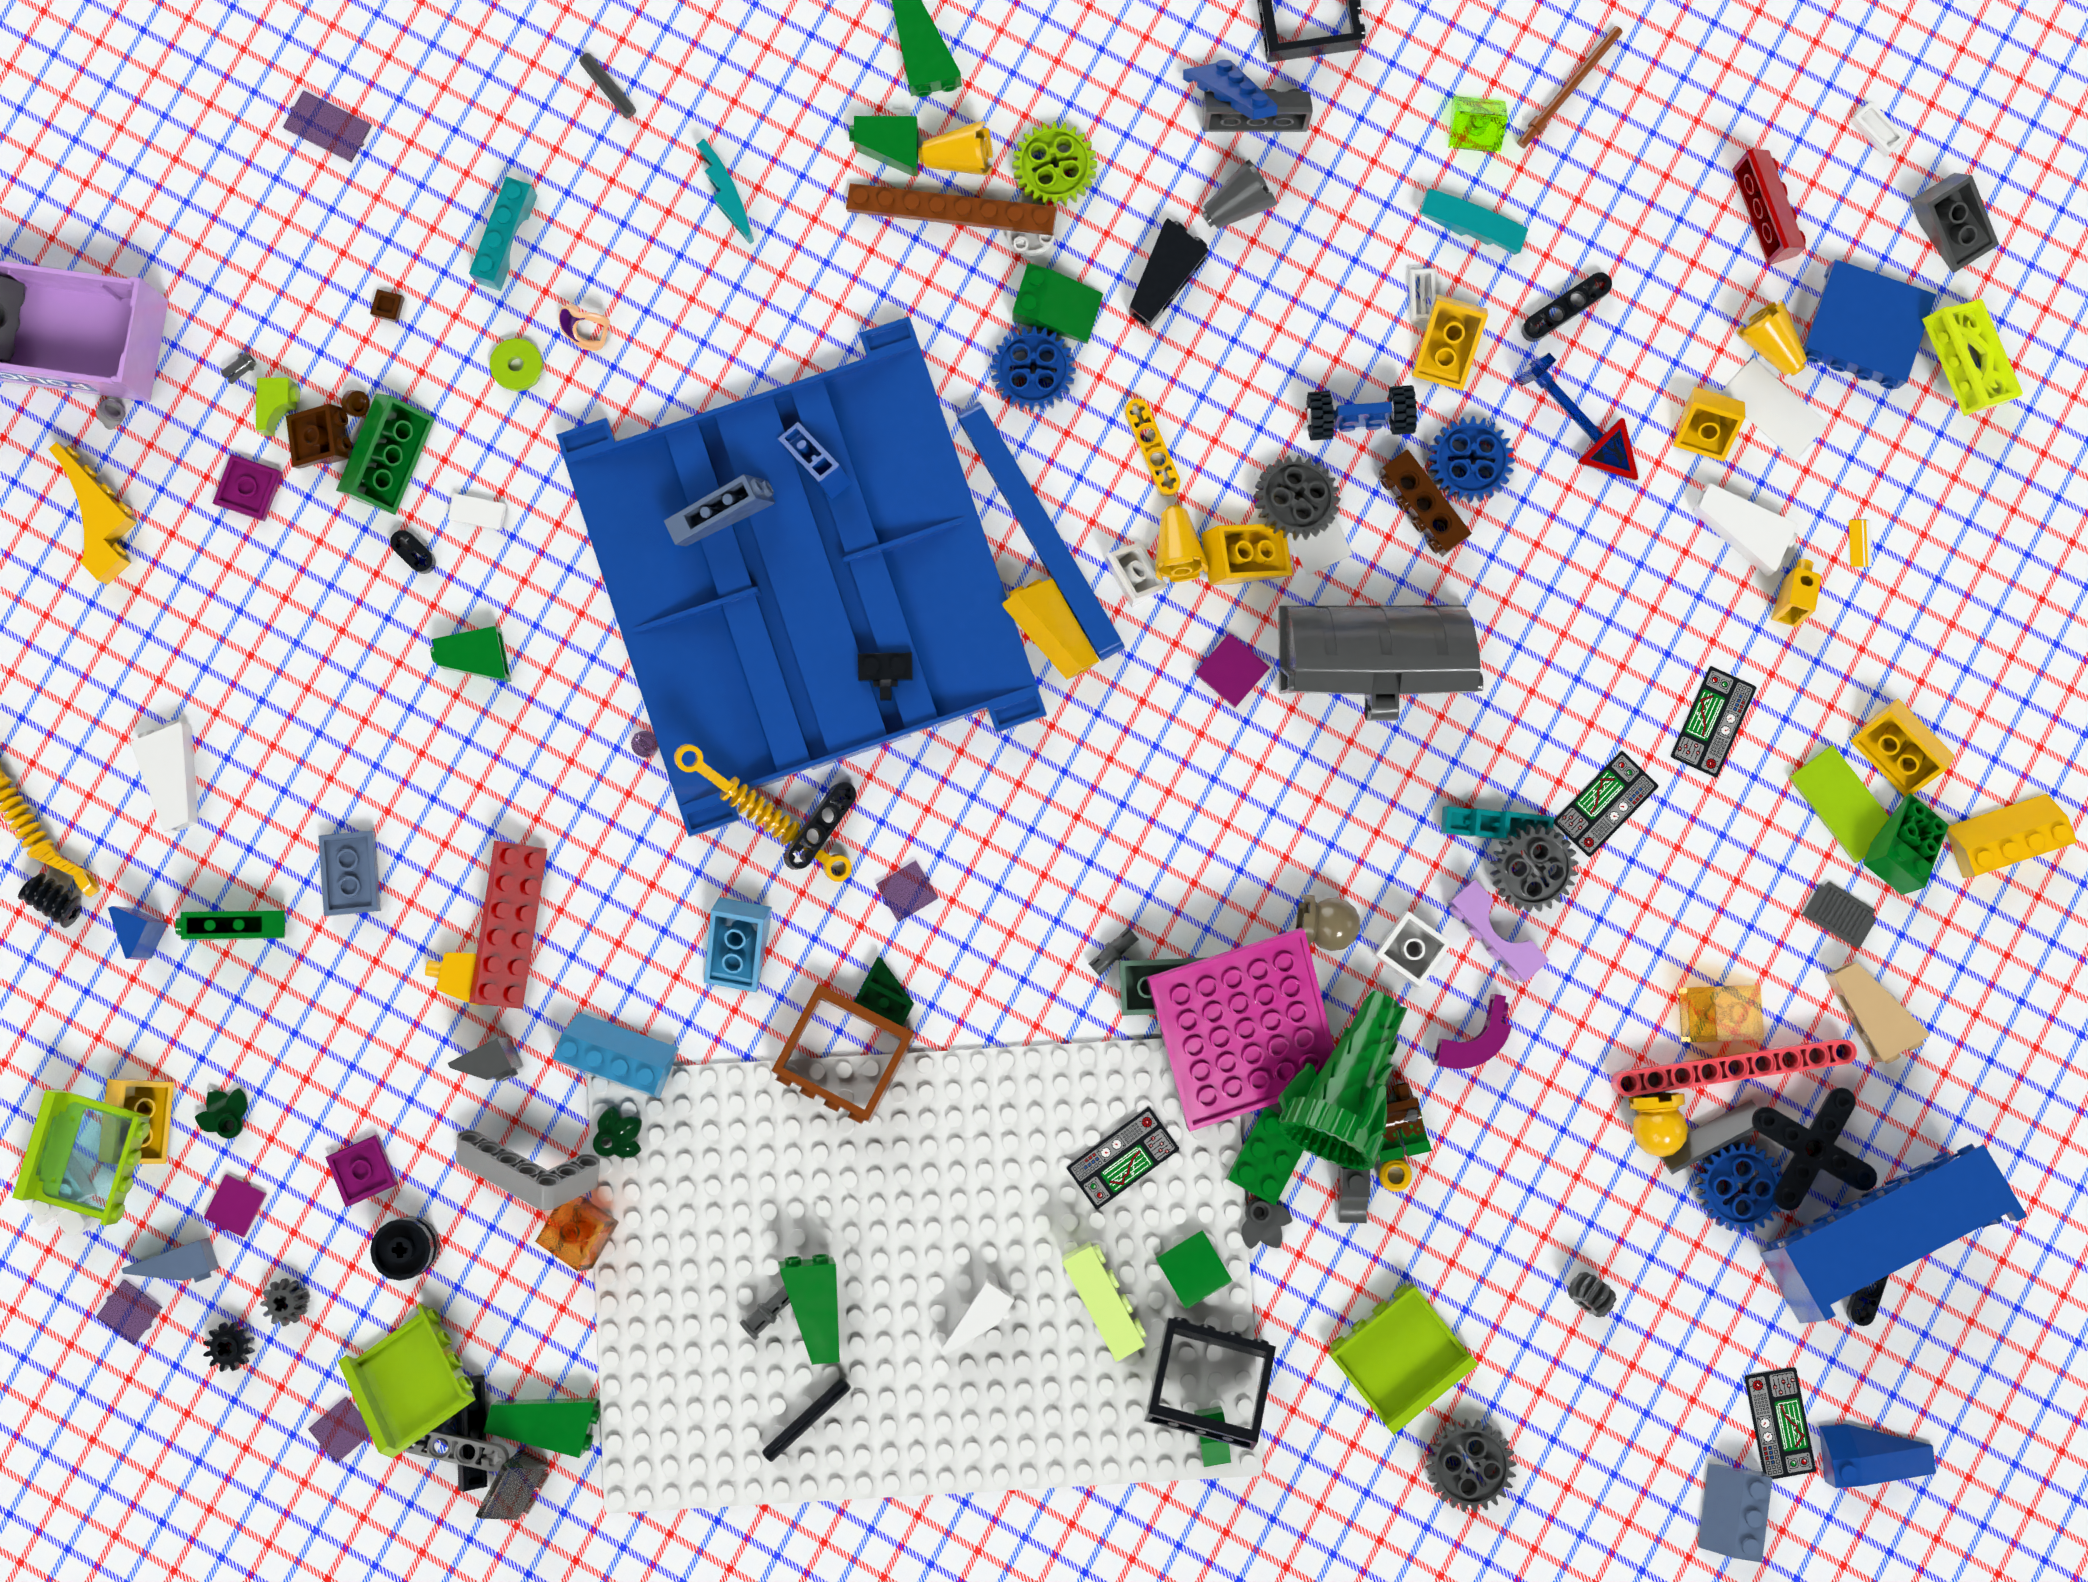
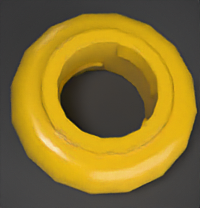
M1399 1158L1384 1162L1379 1169L1378 1178L1385 1189L1391 1192H1399L1409 1186L1412 1180V1171L1410 1166ZM1392 1167H1400L1403 1172L1401 1181L1397 1183H1392L1388 1179V1171Z

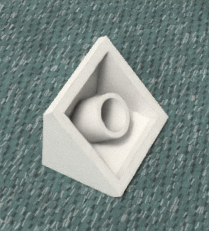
M1142 542L1106 555L1105 563L1131 607L1138 605L1168 587L1164 580H1159L1156 577L1155 564Z

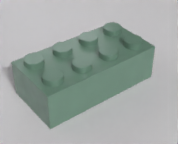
M1205 958L1119 961L1121 1016L1156 1014L1147 977Z

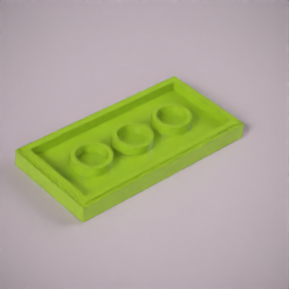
M1831 745L1788 778L1852 861L1858 863L1866 857L1871 842L1890 817L1834 745Z

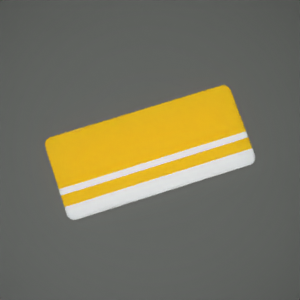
M1849 520L1851 567H1871L1870 520Z

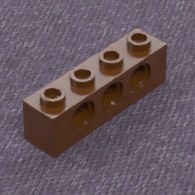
M1408 449L1381 468L1378 473L1381 476L1379 478L1381 484L1386 490H1391L1397 497L1395 501L1398 507L1403 512L1407 511L1413 518L1411 520L1412 525L1419 533L1423 532L1428 538L1427 544L1435 554L1439 553L1443 557L1470 537L1472 534ZM1404 478L1411 480L1413 488H1403L1400 480ZM1417 500H1425L1429 504V510L1419 509L1416 503ZM1433 521H1441L1445 525V531H1436L1433 527Z

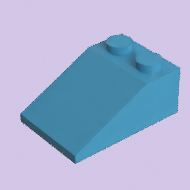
M722 897L718 898L710 914L704 983L757 992L769 935L772 907Z

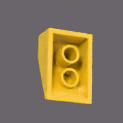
M1436 294L1412 376L1463 391L1488 317L1487 308Z
M1265 524L1220 525L1201 533L1204 554L1208 562L1207 574L1209 585H1230L1292 576L1287 537L1283 538V531L1279 530L1274 534L1275 526L1273 524L1265 527Z

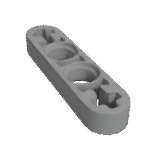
M435 1429L420 1439L426 1440L429 1437L428 1435H430L431 1438L428 1444L419 1442L415 1446L411 1445L404 1450L411 1454L490 1472L502 1469L509 1460L508 1450L501 1444ZM437 1438H443L448 1442L446 1453H439L435 1450L434 1443ZM470 1444L475 1448L473 1459H466L462 1456L461 1448L463 1445ZM482 1447L485 1448L483 1454L491 1455L497 1451L498 1457L502 1458V1461H498L494 1465L492 1464L493 1459L483 1457L481 1462H479Z

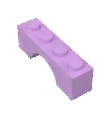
M1476 880L1470 881L1447 902L1451 906L1449 909L1450 913L1458 921L1462 919L1470 927L1467 929L1470 935L1478 942L1482 940L1488 946L1486 949L1487 953L1495 961L1500 959L1507 967L1504 971L1513 981H1528L1549 959L1532 940L1511 943L1500 938L1494 932L1489 919L1490 907L1494 899Z

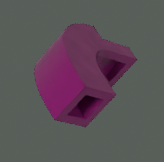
M1490 994L1484 1027L1475 1038L1465 1042L1438 1038L1433 1065L1465 1069L1483 1064L1494 1057L1504 1046L1512 1025L1501 1023L1502 1018L1505 1019L1508 1013L1509 1004L1505 1002L1506 996Z

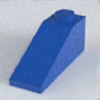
M799 422L778 438L780 443L831 500L852 484L841 466Z

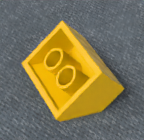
M1899 698L1878 712L1850 740L1904 797L1910 793L1913 795L1945 772L1955 757Z
M107 1079L105 1103L150 1116L148 1123L150 1124V1130L142 1142L140 1149L142 1156L138 1164H166L174 1082ZM104 1113L99 1161L119 1164L132 1121Z

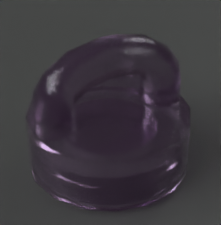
M649 731L635 733L631 741L632 750L639 757H652L659 748L655 735Z

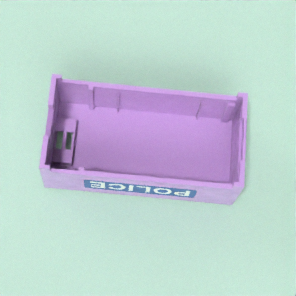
M0 261V276L25 284V300L19 313L20 326L14 339L15 352L10 361L0 362V381L150 402L169 300L139 277L130 276L129 279Z

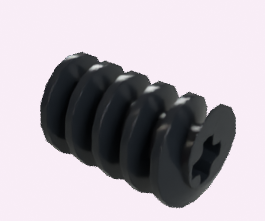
M40 873L27 881L19 891L18 899L24 900L27 905H33L35 910L42 911L44 916L51 917L53 922L60 923L63 928L71 926L77 920L81 913L79 905L82 899L80 896L70 900L73 892L67 890L62 894L64 886L58 884L53 888L55 880L52 878L44 883L46 879L45 873Z

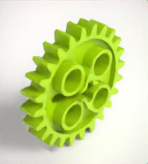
M1053 121L1052 128L1048 129L1045 123H1042V131L1040 132L1037 128L1032 127L1033 136L1025 133L1024 140L1026 143L1018 141L1017 148L1020 151H1014L1013 153L1016 161L1012 162V168L1016 169L1014 179H1020L1018 181V188L1026 187L1024 196L1027 197L1033 194V203H1036L1040 198L1043 199V205L1045 206L1048 201H1052L1053 206L1057 207L1058 201H1062L1063 205L1067 207V199L1069 198L1076 203L1077 193L1085 196L1086 190L1084 187L1091 188L1092 181L1090 179L1096 178V172L1092 170L1097 168V161L1092 160L1096 157V151L1090 150L1092 142H1084L1085 133L1077 136V127L1075 126L1068 131L1067 123L1065 122L1061 129L1057 128L1056 121ZM1065 145L1071 150L1067 153H1061L1057 149ZM1036 152H1041L1045 157L1037 160L1032 155ZM1056 162V165H1059V167L1054 168L1051 163ZM1068 170H1074L1077 172V175L1069 178L1064 173ZM1046 176L1052 179V182L1049 184L1039 182L1040 178Z

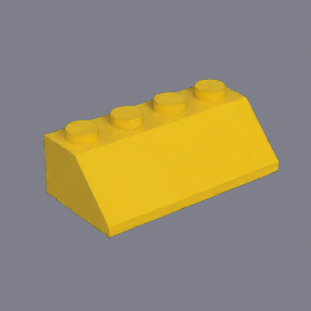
M2043 794L1950 825L1946 831L1963 878L1975 877L2077 843L2068 816L2048 794Z

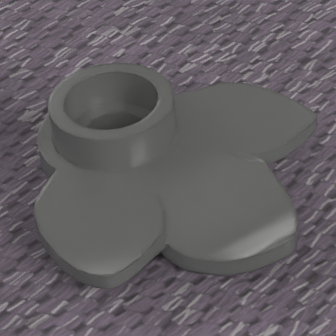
M1255 1198L1246 1205L1245 1216L1247 1219L1242 1225L1241 1235L1249 1249L1254 1248L1259 1241L1267 1246L1280 1248L1282 1243L1281 1226H1285L1293 1220L1285 1207L1270 1205V1203L1261 1198ZM1256 1207L1262 1209V1214L1259 1217H1256L1254 1214Z

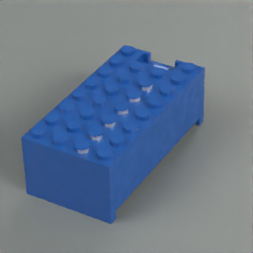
M1971 1143L1957 1150L1958 1153L1951 1155L1948 1151L1932 1158L1934 1161L1909 1170V1174L1897 1176L1885 1182L1886 1186L1874 1188L1862 1194L1861 1199L1849 1201L1837 1207L1838 1211L1821 1215L1813 1220L1814 1223L1800 1226L1789 1232V1236L1777 1238L1764 1245L1767 1250L1760 1253L1798 1322H1819L1833 1318L1836 1314L1830 1306L1831 1304L1980 1227L1985 1228L2003 1222L2001 1216L2005 1214L2010 1221L2016 1222L2027 1217L1985 1145L1974 1147Z

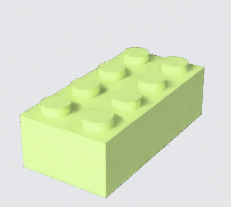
M1091 1241L1063 1255L1062 1263L1114 1360L1117 1362L1144 1347L1145 1342L1143 1338L1147 1335L1139 1318L1133 1320L1130 1315L1133 1312V1307L1126 1294L1120 1295L1116 1288L1120 1287L1113 1270L1109 1269L1107 1271L1103 1263L1107 1261L1098 1244L1093 1246Z

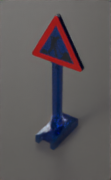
M1550 353L1533 360L1529 364L1531 366L1529 370L1514 378L1520 386L1535 381L1541 389L1544 388L1594 442L1578 459V464L1633 481L1638 480L1639 477L1625 419H1619L1605 434H1602L1553 381L1554 377L1547 370L1554 364L1556 359Z

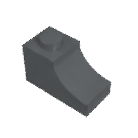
M1339 1167L1338 1222L1367 1223V1207L1370 1197V1170L1361 1171Z

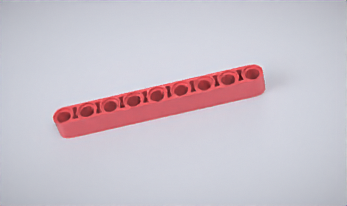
M1832 1039L1616 1072L1612 1076L1611 1087L1619 1095L1636 1096L1844 1065L1855 1060L1857 1049L1849 1040ZM1840 1044L1845 1050V1054L1841 1059L1836 1055V1049ZM1813 1048L1818 1053V1058L1814 1063L1809 1058V1053ZM1786 1052L1791 1056V1063L1787 1067L1782 1062V1057ZM1759 1056L1765 1061V1066L1761 1071L1755 1066V1061ZM1733 1060L1738 1065V1070L1734 1075L1728 1070V1065ZM1706 1064L1711 1068V1075L1707 1079L1701 1073L1702 1067ZM1679 1068L1685 1073V1078L1680 1083L1674 1077L1676 1070ZM1655 1072L1658 1076V1082L1655 1086L1651 1087L1648 1084V1076L1650 1073ZM1625 1076H1628L1631 1080V1087L1627 1091H1624L1621 1087V1080Z

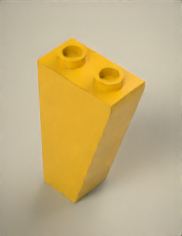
M1053 578L1044 582L1038 579L1030 583L1025 589L1023 586H1019L1009 592L1010 597L1002 603L1004 609L1066 680L1085 673L1100 662Z

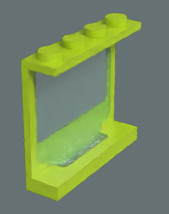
M61 1089L45 1090L12 1198L21 1201L34 1199L101 1219L100 1224L104 1226L118 1223L125 1211L124 1201L126 1194L133 1185L132 1175L134 1168L138 1165L142 1156L140 1151L142 1142L150 1130V1124H148L150 1116Z

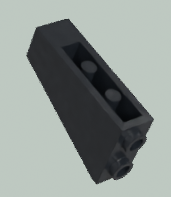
M1169 218L1165 220L1129 307V315L1148 330L1151 329L1206 261L1209 253L1207 244L1201 238H1193L1186 232L1187 229L1180 222H1173Z

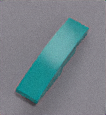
M702 139L696 146L700 155L710 166L705 170L706 176L719 192L713 197L715 203L746 241L752 244L754 239L748 217L736 187L719 157L707 141Z
M1427 189L1418 213L1460 236L1467 234L1486 245L1495 244L1514 255L1521 252L1528 232V228L1504 216L1433 189Z
M1445 806L1442 808L1441 834L1508 840V833L1516 837V828H1520L1525 833L1527 825H1531L1534 830H1536L1538 824L1542 825L1545 830L1548 827L1553 828L1554 817L1510 811Z

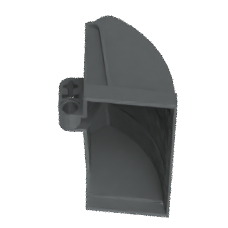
M1466 605L1278 606L1279 694L1365 695L1366 721H1396L1399 718V695L1466 694L1483 691V675L1480 673L1478 641L1473 620Z

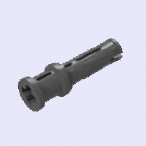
M785 1285L766 1303H759L757 1310L746 1320L742 1319L739 1322L754 1340L759 1338L758 1334L770 1323L774 1324L776 1322L777 1315L790 1303Z

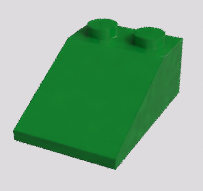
M1028 263L1012 311V320L1029 327L1036 326V329L1039 330L1047 328L1049 333L1056 332L1059 336L1088 344L1103 293L1054 270Z

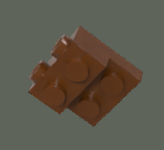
M325 404L286 416L293 468L301 469L319 463L328 465L349 459L348 451L351 450L352 444L346 436L345 425L348 424V416L342 407Z

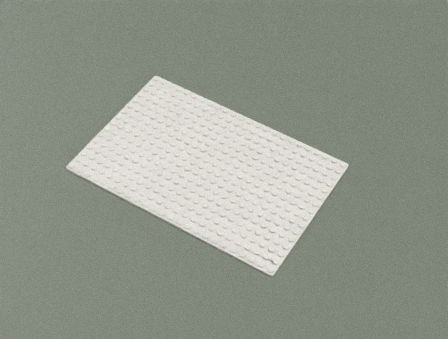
M1163 1038L907 1053L871 1123L863 1121L862 1124L849 1119V1112L841 1108L836 1112L824 1106L825 1100L818 1096H815L813 1100L799 1093L801 1087L791 1083L790 1087H787L776 1081L777 1075L771 1070L777 1060L672 1066L660 1099L590 1074L587 1075L590 1154L600 1159L598 1185L592 1190L605 1512L624 1513L1249 1477L1262 1474L1260 1434L1258 1443L1253 1450L1229 1444L1231 1463L1204 1467L1199 1437L1197 1435L1144 1421L1163 1331L1168 1318L1181 1317L1187 1319L1191 1324L1198 1326L1207 1324L1215 1327L1217 1331L1225 1333L1233 1331L1240 1333L1243 1338L1254 1339L1249 1248L1245 1245L1241 1235L1242 1225L1247 1219L1245 1216V1189L1226 1179L1242 1148L1240 1115L1189 1132L1186 1127ZM894 1054L792 1059L787 1062L785 1069L865 1110ZM612 1106L617 1108L620 1119L633 1116L642 1120L641 1130L634 1139L640 1145L641 1152L632 1158L622 1159L616 1155L602 1157L593 1149V1139L599 1132L597 1126L598 1119L605 1110ZM1147 1107H1150L1178 1145L1179 1150L1096 1210L1068 1172L1067 1166ZM605 1138L601 1141L603 1147L608 1148L612 1145V1141L609 1138ZM1203 1230L1233 1282L1186 1310L1156 1258ZM1091 1241L1093 1246L1097 1244L1100 1246L1107 1261L1103 1263L1107 1271L1109 1269L1113 1270L1120 1287L1116 1288L1120 1295L1126 1294L1133 1307V1312L1130 1315L1133 1320L1139 1318L1147 1335L1143 1338L1145 1342L1144 1347L1117 1362L1114 1360L1062 1263L1063 1255ZM827 1254L829 1257H833L836 1263L840 1362L812 1365L791 1303L777 1315L776 1322L774 1324L770 1323L758 1334L759 1338L754 1340L739 1322L742 1319L746 1320L757 1310L759 1303H766L784 1286L778 1262L785 1261L786 1257L798 1256L801 1257V1260L812 1259L813 1255ZM987 1279L1015 1297L1012 1304L1016 1308L1008 1320L1003 1318L998 1325L946 1355L941 1353L943 1345ZM1174 1334L1159 1405L1192 1414L1196 1410L1221 1406L1224 1412L1225 1423L1250 1429L1258 1390L1256 1357ZM840 1378H844L850 1384L851 1389L773 1462L768 1461L762 1453L763 1449Z

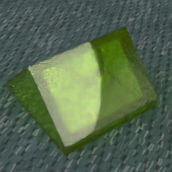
M1453 96L1448 148L1500 153L1508 119L1506 102Z

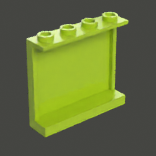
M1406 1283L1399 1286L1393 1292L1394 1297L1387 1303L1382 1301L1372 1309L1374 1314L1366 1320L1362 1318L1354 1323L1350 1328L1352 1332L1345 1338L1343 1336L1336 1338L1329 1345L1331 1349L1327 1352L1393 1435L1479 1365L1412 1283L1408 1286Z
M421 1303L416 1305L420 1314L356 1359L346 1355L338 1361L378 1453L390 1458L400 1454L476 1400L472 1392L474 1388L473 1383L463 1373L461 1369L463 1363L450 1346L452 1340L439 1324L441 1321L439 1313L434 1308H428Z

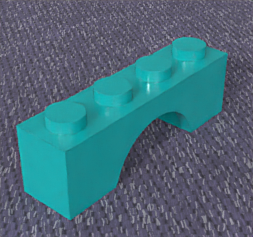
M506 176L469 271L470 276L476 283L498 291L502 290L510 269V251L515 234L520 225L525 220H529L538 196L530 184Z

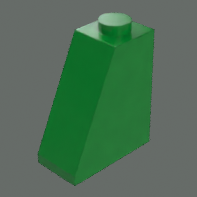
M854 116V125H849V141L854 142L857 152L911 176H918L917 116Z
M492 626L432 639L434 647L430 648L433 662L437 663L441 668L501 682H511L502 630L498 627Z

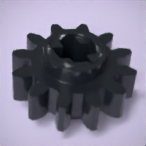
M224 1322L219 1324V1330L212 1329L209 1331V1335L213 1339L203 1342L205 1346L210 1347V1350L206 1351L203 1356L213 1357L209 1364L210 1367L220 1363V1372L226 1371L229 1367L232 1371L239 1369L240 1364L245 1365L249 1363V1359L245 1355L255 1352L254 1348L248 1347V1343L254 1341L255 1338H246L245 1334L248 1332V1327L238 1330V1322L231 1323L230 1326ZM227 1342L232 1344V1347H230L232 1351L230 1352L226 1349L228 1346Z

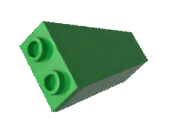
M892 0L911 96L926 97L932 92L941 90L943 92H951L956 90L957 87H961L960 70L922 0Z
M285 910L181 912V918H176L175 921L176 935L181 936L183 941L285 939Z
M827 1254L813 1255L812 1259L801 1260V1257L798 1256L786 1257L785 1261L778 1262V1268L812 1365L840 1362L837 1277L834 1258L829 1257Z
M599 1399L499 1400L490 1407L484 1433L580 1458L585 1451L589 1452L592 1446L594 1435H591L590 1432L592 1424H597L600 1417L601 1408L597 1407Z

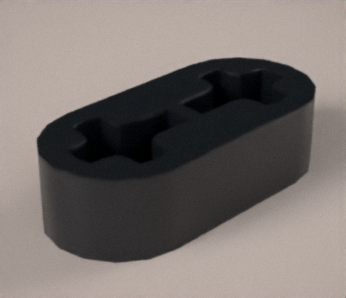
M405 530L397 531L392 535L390 540L392 549L412 569L420 574H427L433 571L436 565L434 555L415 536ZM401 538L408 539L407 543L412 547L410 551L400 547L399 540ZM417 553L424 558L428 556L425 559L428 563L425 567L423 565L417 567L419 561L414 557Z

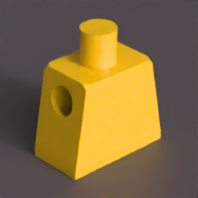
M1799 559L1796 567L1783 579L1771 620L1798 627L1815 612L1821 575L1812 572L1814 565L1812 561Z
M445 952L442 962L433 960L427 962L425 976L438 978L436 990L469 1003L476 953Z

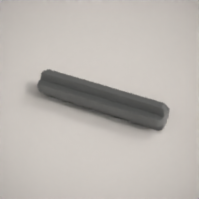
M585 53L579 59L581 66L626 119L636 113L635 106L590 53Z

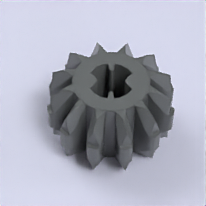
M1588 1272L1579 1273L1577 1277H1574L1570 1287L1567 1289L1568 1295L1574 1300V1303L1595 1317H1605L1612 1310L1613 1304L1617 1300L1615 1292L1610 1289L1609 1285Z
M288 1278L281 1279L280 1283L277 1281L270 1284L271 1290L267 1289L262 1293L268 1299L260 1303L262 1307L268 1308L263 1313V1316L272 1315L271 1323L277 1324L280 1321L282 1326L289 1325L290 1321L293 1323L300 1321L299 1315H304L308 1311L303 1304L310 1302L309 1298H303L302 1296L307 1291V1288L304 1287L298 1290L299 1281L294 1280L290 1283Z

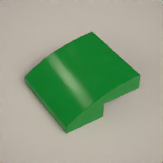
M1203 1230L1156 1258L1186 1310L1233 1282Z

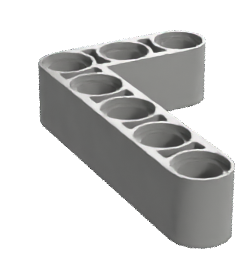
M465 1130L457 1135L456 1162L459 1165L537 1209H555L595 1189L598 1185L600 1159L595 1155L582 1154L546 1170L477 1131Z

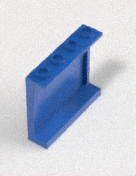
M1835 259L1826 269L1824 277L1827 280L1803 346L1807 361L1830 365L1832 370L1838 372L1847 371L1853 373L1860 380L1879 382L1886 389H1898L1908 381L1925 330L1922 319L1930 315L1936 294Z

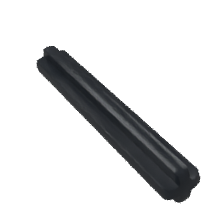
M840 1378L763 1449L764 1457L768 1461L773 1462L851 1389L850 1384L844 1378Z

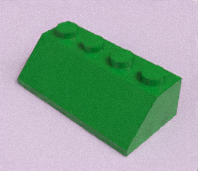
M376 393L336 491L361 503L396 515L435 418L391 395Z

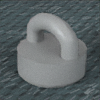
M108 399L103 400L96 409L97 418L109 430H113L115 426L120 425L126 414L122 405Z

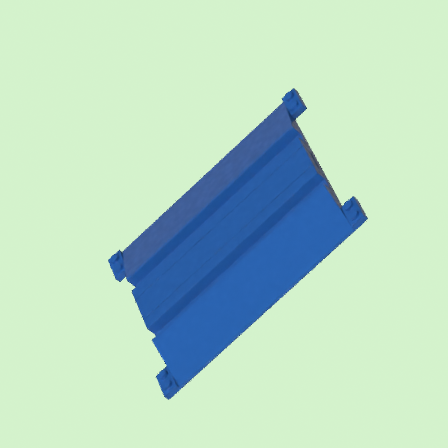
M909 316L859 333L867 358L617 442L607 418L556 434L688 837L740 821L741 818L737 806H729L731 796L725 801L721 800L720 794L722 790L697 771L685 772L676 766L674 754L681 745L692 744L698 747L703 754V762L728 781L733 777L739 778L740 782L737 788L747 784V791L785 780L784 777L810 768L815 770L835 763V761L838 762L885 746L887 743L891 744L911 737L910 734L938 725L941 727L986 709L989 711L996 733L1047 716L1016 623L1002 605L1007 600ZM797 422L831 455L852 482L833 500L821 490L778 440L781 435ZM744 474L767 480L774 491L772 496L775 504L688 546L675 545L664 523V520ZM912 652L913 681H898V687H892V701L880 700V687H873V681H858V654ZM686 751L682 755V763L686 766L692 765L696 759L693 751Z

